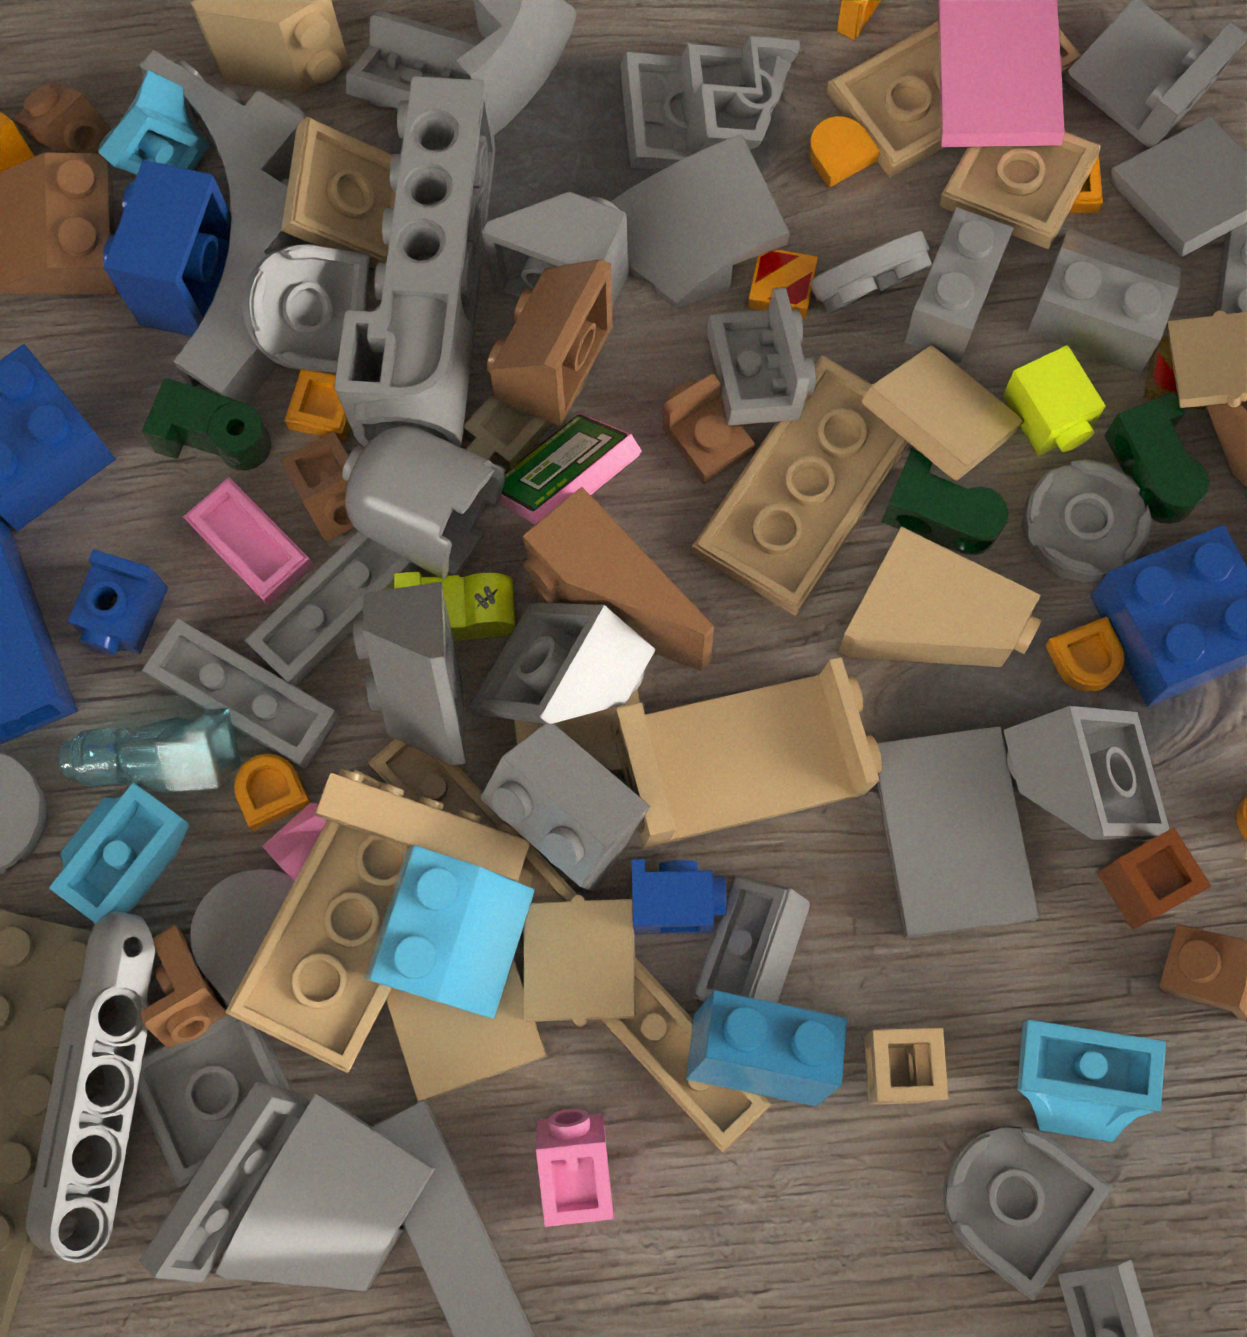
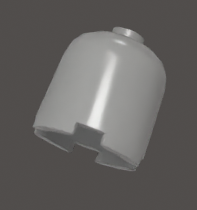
M408 425L393 426L376 435L365 447L361 445L356 446L347 458L342 472V478L348 481L345 493L347 515L353 527L363 535L432 574L446 579L447 573L458 575L482 541L485 533L476 529L475 526L481 516L485 503L494 508L498 506L505 482V470L483 457L418 428Z

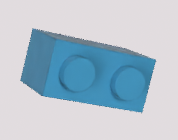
M714 990L694 1014L686 1080L818 1106L842 1086L847 1018Z

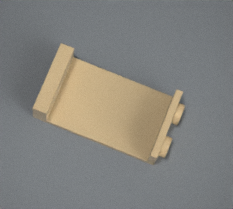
M842 657L829 660L821 673L816 676L645 714L642 703L616 708L610 726L626 786L651 806L637 827L643 849L863 796L879 782L878 773L882 770L880 750L874 737L871 735L866 736L859 715L863 710L861 688L854 675H847Z

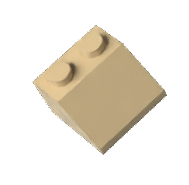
M194 0L190 2L219 75L225 83L303 94L318 84L331 81L341 70L350 66L331 0Z

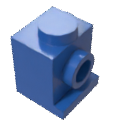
M93 549L88 559L92 566L67 622L81 634L79 642L95 651L115 656L118 649L121 648L141 654L168 586L149 566ZM113 596H117L116 604L111 609H108Z
M632 859L634 935L713 933L714 916L726 915L727 912L725 875L713 876V871H698V862L689 860L659 863V872H646L645 859Z

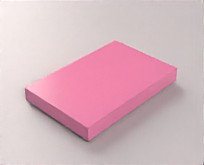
M938 0L941 147L1062 145L1065 129L1057 0Z

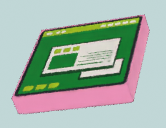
M577 413L526 454L512 470L505 471V482L498 504L536 525L580 487H583L592 495L635 460L642 450L632 434L582 413Z

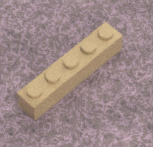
M340 769L338 775L331 772L328 775L314 816L408 848L416 845L483 867L513 881H518L530 842L521 838V834L512 826L499 823L498 828L495 829L483 825V817L477 814L459 810L457 816L442 811L444 804L423 796H420L418 802L402 797L403 789L386 783H380L379 788L363 784L364 776L345 769Z

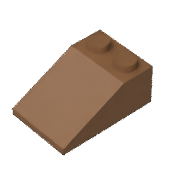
M580 487L522 535L528 559L523 565L533 579L528 585L540 603L605 605L656 649L655 654L700 671L711 664L714 625L583 487Z

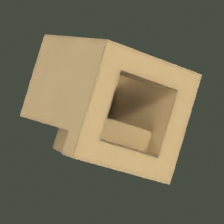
M943 1028L872 1030L864 1035L868 1105L913 1104L949 1100Z

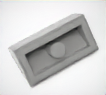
M736 874L726 900V915H722L719 920L692 998L704 1003L709 995L716 990L778 1003L810 903L792 888Z

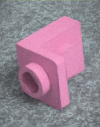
M565 1109L552 1114L549 1118L538 1120L536 1122V1156L545 1227L614 1219L604 1115L602 1113L589 1114L581 1109Z

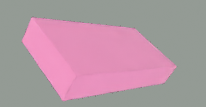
M230 477L224 480L183 516L187 524L267 606L314 566L310 558Z

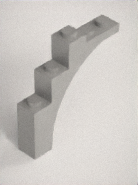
M153 49L139 65L143 76H145L147 70H150L183 86L185 105L190 121L211 142L224 164L230 191L232 218L230 244L225 268L213 302L200 326L173 362L187 385L247 404L279 364L269 359L258 349L247 331L242 311L245 284L254 267L268 254L284 247L307 245L309 243L281 231L297 125L306 116L289 100L281 99L278 102L259 89L245 104L230 89L222 87L220 90H217L206 83L201 75L187 62L178 59L174 63Z

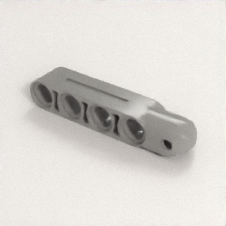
M119 911L107 913L93 926L87 944L80 986L70 997L66 1007L26 1217V1231L33 1244L43 1251L73 1263L88 1261L98 1255L107 1245L112 1232L148 1031L142 1021L140 1012L149 1006L147 995L155 956V946L149 928L141 916ZM131 937H134L140 943V950L131 957ZM111 997L116 1004L117 1015L114 1023L103 1031L98 1022V1013L101 1005L106 999ZM100 1066L104 1073V1084L98 1095L89 1100L85 1092V1083L93 1069ZM89 1136L92 1143L90 1157L82 1167L75 1170L72 1165L74 1148L80 1140ZM77 1208L79 1222L76 1230L70 1237L60 1241L58 1228L62 1218L69 1211Z

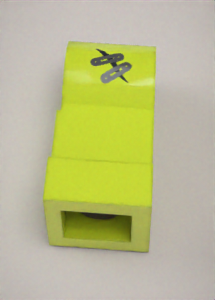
M420 572L394 573V589L442 582L454 641L501 637L510 634L516 628L513 579L508 575L477 573L465 577L451 575L447 576L446 579H442L438 576L421 577Z

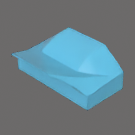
M147 70L134 101L119 124L100 142L98 153L114 167L135 175L138 174L142 160L194 170L211 145V142L202 136L190 121L185 105L183 86Z
M133 782L121 797H104L62 849L60 856L63 870L50 885L49 889L95 924L102 916L109 912L119 911L128 913L137 906L177 855L190 823Z
M1026 1020L1023 1021L1017 1090L1029 1099L1036 1116L1039 1131L1114 1142L1122 1130L1137 1117L1161 1112L1166 1041Z

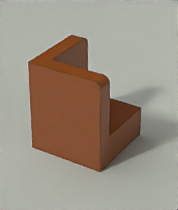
M1174 827L1121 856L1097 872L1132 929L1155 919L1212 887Z

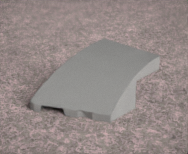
M473 0L478 32L485 39L456 60L459 79L484 80L493 135L503 129L529 103L545 83L560 59L577 16L575 8L567 0Z
M749 36L742 48L687 44L681 56L626 51L620 63L630 168L653 169L669 167L690 155L740 134H743L750 150L758 147L771 121L772 111L780 99L784 89L783 84L790 67L800 50L799 40Z
M743 134L712 145L670 165L611 201L619 210L626 212L629 272L636 278L651 283L655 293L676 309L731 289L733 265L788 245L790 232Z
M315 1093L256 1192L220 1262L216 1274L225 1279L368 1291L405 1231L401 1224L436 1168L323 1095Z

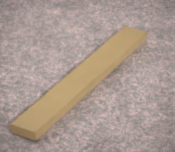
M397 739L390 742L368 762L386 784L403 789L404 795L417 802L420 796L443 803L442 811L457 816L459 810L477 814L483 817V825L495 829L498 828L499 823L509 825L480 799L483 792L458 765L452 766ZM530 844L519 879L516 882L535 889L531 903L571 901L573 896L577 895L576 892ZM635 957L636 1018L601 1020L723 1153L772 1104L763 1095L686 1080L693 1019Z

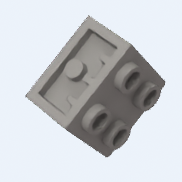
M1132 0L1069 68L1065 75V80L1147 148H1151L1162 141L1223 73L1247 40V34L1230 21L1213 41L1206 35H1203L1195 44L1144 2Z

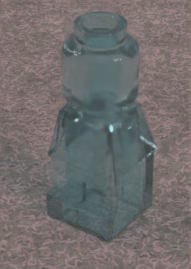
M229 708L208 709L197 720H187L177 716L137 727L131 733L121 727L85 730L77 734L74 740L64 742L59 754L60 768L64 776L68 779H77L79 783L87 787L122 785L127 782L132 784L134 782L140 787L164 794L175 791L219 788L229 778V775H232L241 765Z

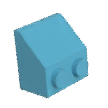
M416 845L408 848L364 979L494 1019L535 889L483 867Z

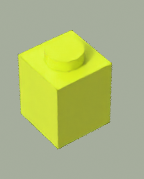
M1068 345L1015 369L1002 396L1008 407L1024 419L1020 427L1038 456L1057 447L1060 448L1061 452H1067L1085 443L1094 435L1093 427L1106 406Z

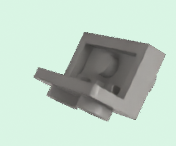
M377 10L370 17L369 47L346 73V94L368 100L371 104L378 107L398 109L400 100H409L412 76L459 79L456 60L481 41L477 38Z
M786 287L773 288L768 310L709 314L707 335L716 375L721 382V397L728 426L800 420L806 395L814 393L816 376L812 358L804 357L801 348L803 339L801 313L798 309H791Z

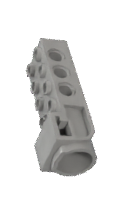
M412 76L409 100H400L398 105L397 129L399 138H403L401 154L393 153L390 163V185L392 191H396L394 208L386 207L383 214V242L385 245H389L387 262H378L375 272V295L377 300H381V305L371 312L354 310L345 312L334 389L354 433L353 436L363 447L383 430L400 425L418 428L458 447H461L484 251L482 231L487 223L496 147L484 80ZM376 377L380 378V382H376Z

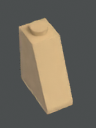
M901 527L846 629L838 652L849 658L1002 667L1013 649L1025 654L1042 620L1031 614L1041 595Z

